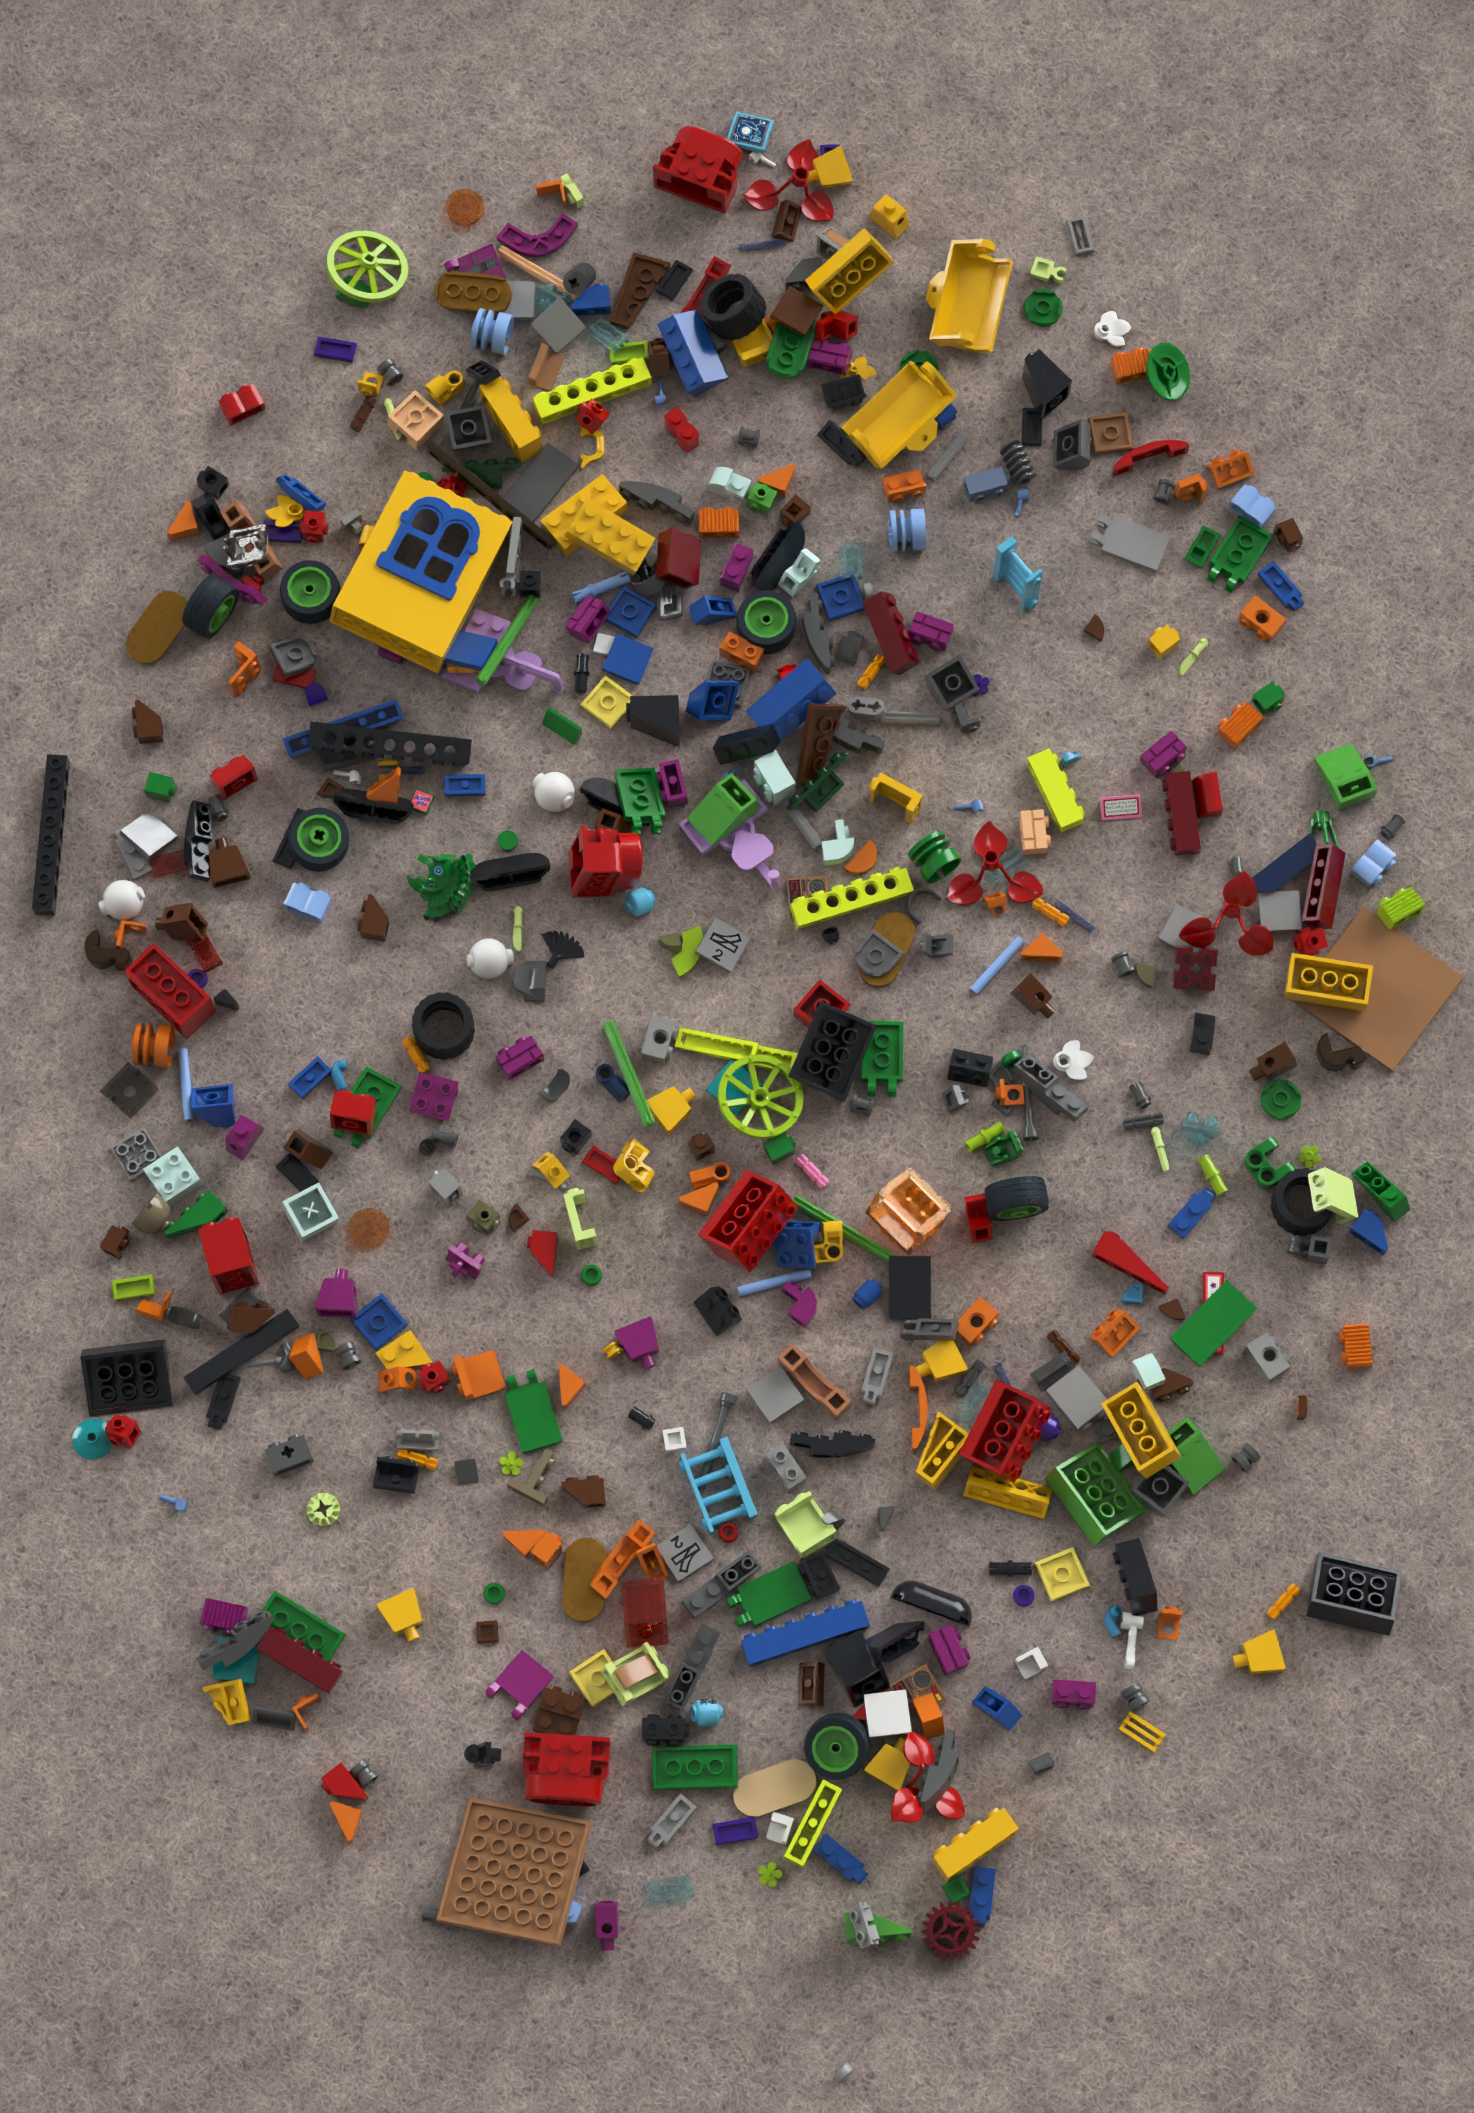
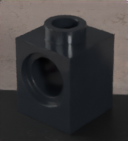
M207 466L205 471L202 470L197 477L198 487L218 500L229 486L228 478ZM210 480H216L212 485L207 484Z
M520 571V597L528 598L529 595L540 598V571Z
M574 1119L560 1137L561 1147L570 1154L572 1152L578 1154L592 1136V1131ZM572 1135L580 1136L578 1142H571L569 1138Z

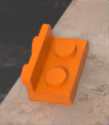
M1240 449L1230 452L1229 457L1222 458L1220 456L1211 460V464L1206 465L1207 469L1211 470L1217 488L1255 474L1248 453L1240 451Z
M920 469L882 478L887 501L897 503L903 501L905 497L912 496V498H918L923 493H926V483L923 481Z
M1200 473L1179 480L1174 491L1176 501L1181 499L1182 501H1188L1195 494L1199 505L1203 504L1208 484L1204 478H1201Z
M1120 1309L1112 1310L1107 1315V1320L1102 1325H1098L1090 1337L1091 1341L1096 1342L1112 1358L1140 1329L1127 1312Z

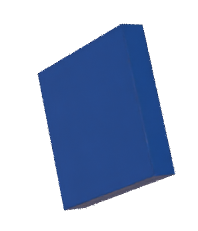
M854 573L816 584V589L822 600L828 621L865 610L862 603L864 599Z
M623 586L610 605L609 609L611 612L605 621L637 638L657 608V604Z
M460 630L445 657V663L481 671L498 644L497 639Z
M616 634L602 671L639 685L654 648Z
M382 1293L357 1313V1318L350 1319L352 1324L375 1351L408 1326V1323Z

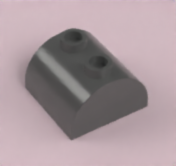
M484 405L445 412L453 452L492 444Z
M1080 419L1054 430L1055 468L1080 470L1089 466L1092 459L1090 455L1092 438L1090 437V424L1087 421Z
M960 655L924 676L929 691L944 710L980 690Z
M1166 1466L1147 1479L1141 1476L1131 1489V1493L1150 1511L1164 1517L1190 1482L1169 1466Z

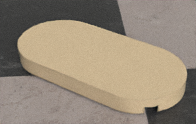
M797 1759L788 1760L748 1774L738 1781V1788H734L733 1799L735 1806L745 1815L760 1817L803 1802L813 1793L816 1786V1776L809 1764Z

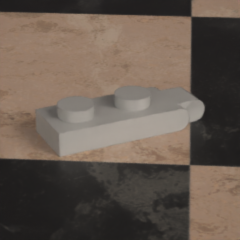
M122 829L116 831L115 834L118 839L115 840V843L134 880L153 872L148 860L119 835Z
M873 1348L861 1394L864 1395L862 1403L875 1406L876 1399H881L894 1353Z
M680 1793L649 1830L651 1835L646 1841L655 1849L661 1843L666 1845L697 1807Z

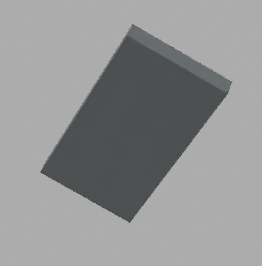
M547 443L503 498L531 521L535 522L578 469L579 464Z

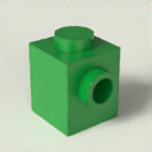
M1272 681L1253 694L1252 702L1263 716L1271 710L1276 712L1283 706L1284 691Z
M149 772L144 789L146 797L170 802L171 797L175 796L177 790L173 777Z
M785 1132L777 1137L769 1138L768 1141L763 1143V1148L772 1165L794 1155L796 1144L791 1136L788 1137Z

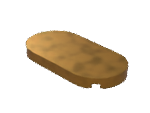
M450 271L439 278L434 286V295L441 307L450 311L478 313V310L482 308L486 309V314L489 310H492L495 315L505 311L512 301L511 287L505 279L498 275Z
M164 591L156 595L132 627L126 638V648L134 660L140 663L157 661L163 656L184 627L182 616L187 600L181 594L174 591Z
M888 912L882 915L876 922L874 930L904 952V956L892 971L883 977H869L859 970L862 980L869 986L879 988L891 984L896 979L915 937V926L912 920L901 912Z
M593 1538L577 1539L568 1547L565 1555L562 1604L567 1615L578 1622H588L596 1618L603 1610L605 1599L589 1586L595 1573L607 1557L604 1546Z

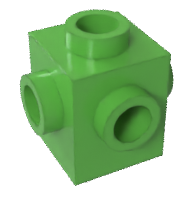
M756 482L753 488L749 487L745 498L748 499L746 507H749L755 513L760 512L768 516L776 499L777 491L771 489L767 484Z

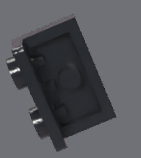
M860 374L821 384L826 406L828 408L832 407L833 410L844 408V404L849 402L852 405L862 403V399L867 397L866 393H864Z
M953 1048L947 1079L987 1087L993 1057Z
M720 1286L710 1288L693 1302L716 1336L722 1334L734 1323L742 1320L738 1308L732 1305L728 1299L727 1292Z
M390 1456L377 1457L373 1488L415 1494L419 1463L411 1459L397 1460Z
M823 1551L805 1559L804 1557L800 1559L801 1565L798 1566L802 1577L806 1576L809 1581L807 1588L811 1596L815 1595L816 1599L819 1600L840 1590V1586Z

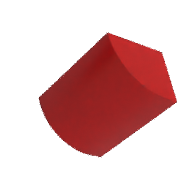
M1210 772L1193 778L1191 781L1197 818L1221 816L1223 806L1217 772Z

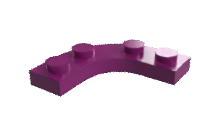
M562 213L553 226L546 233L540 235L526 234L507 223L497 236V241L524 256H545L560 249L577 229L578 223Z
M201 555L197 560L202 565L201 569L206 574H214L221 577L237 588L239 591L238 598L242 602L246 603L248 601L252 605L259 604L263 606L268 600L255 587L243 584L229 575L211 557Z

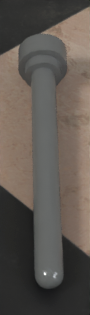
M1023 1045L1020 1046L1018 1050L1023 1058L1027 1054V1049ZM1021 1079L1024 1089L1026 1126L1022 1131L1023 1140L1030 1141L1029 1137H1032V1141L1039 1140V1130L1034 1126L1031 1090Z
M721 1392L719 1398L721 1409L708 1452L717 1449L719 1445V1439L721 1438L729 1409H732L737 1400V1396ZM714 1459L704 1462L700 1477L710 1474ZM706 1484L698 1487V1489L704 1490L706 1488Z

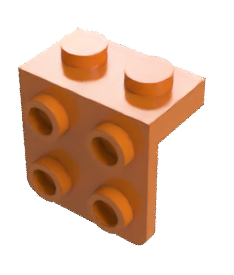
M493 1350L462 1359L461 1355L453 1357L454 1363L451 1364L454 1376H459L461 1383H458L457 1387L460 1396L465 1395L466 1401L505 1389L503 1376Z

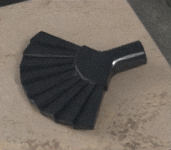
M557 931L541 934L552 954L547 963L548 967L554 969L557 962L561 959L584 957L582 946H579L578 940L574 942L573 936L569 940L568 933H566L565 937L561 931L560 934Z

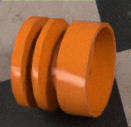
M138 1022L131 1046L133 1064L140 1065L143 1058L144 1066H148L152 1057L155 1067L170 1068L173 1056H168V1048H174V1026L160 1024L156 1033H154L151 1023L147 1024L145 1030V1024Z

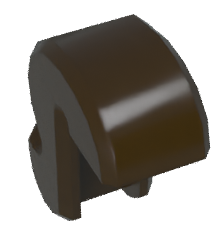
M99 930L92 931L85 940L86 957L93 967L107 969L114 964L116 970L124 971L132 964V957L126 948L100 949Z
M1327 1033L1321 1036L1316 1046L1317 1059L1320 1065L1328 1071H1340L1348 1063L1351 1064V1069H1358L1363 1066L1367 1057L1366 1050L1361 1046L1332 1052Z

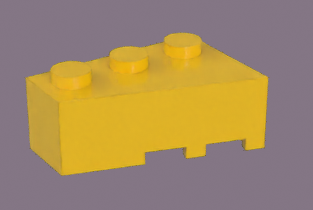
M937 1412L926 1448H924L916 1470L918 1479L934 1491L961 1459L962 1456L959 1455V1452L969 1434L940 1412Z

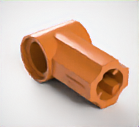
M718 1162L714 1166L689 1172L694 1190L715 1182L725 1184L731 1178L730 1168L724 1162ZM724 1169L727 1171V1174L724 1177L716 1176L717 1171Z

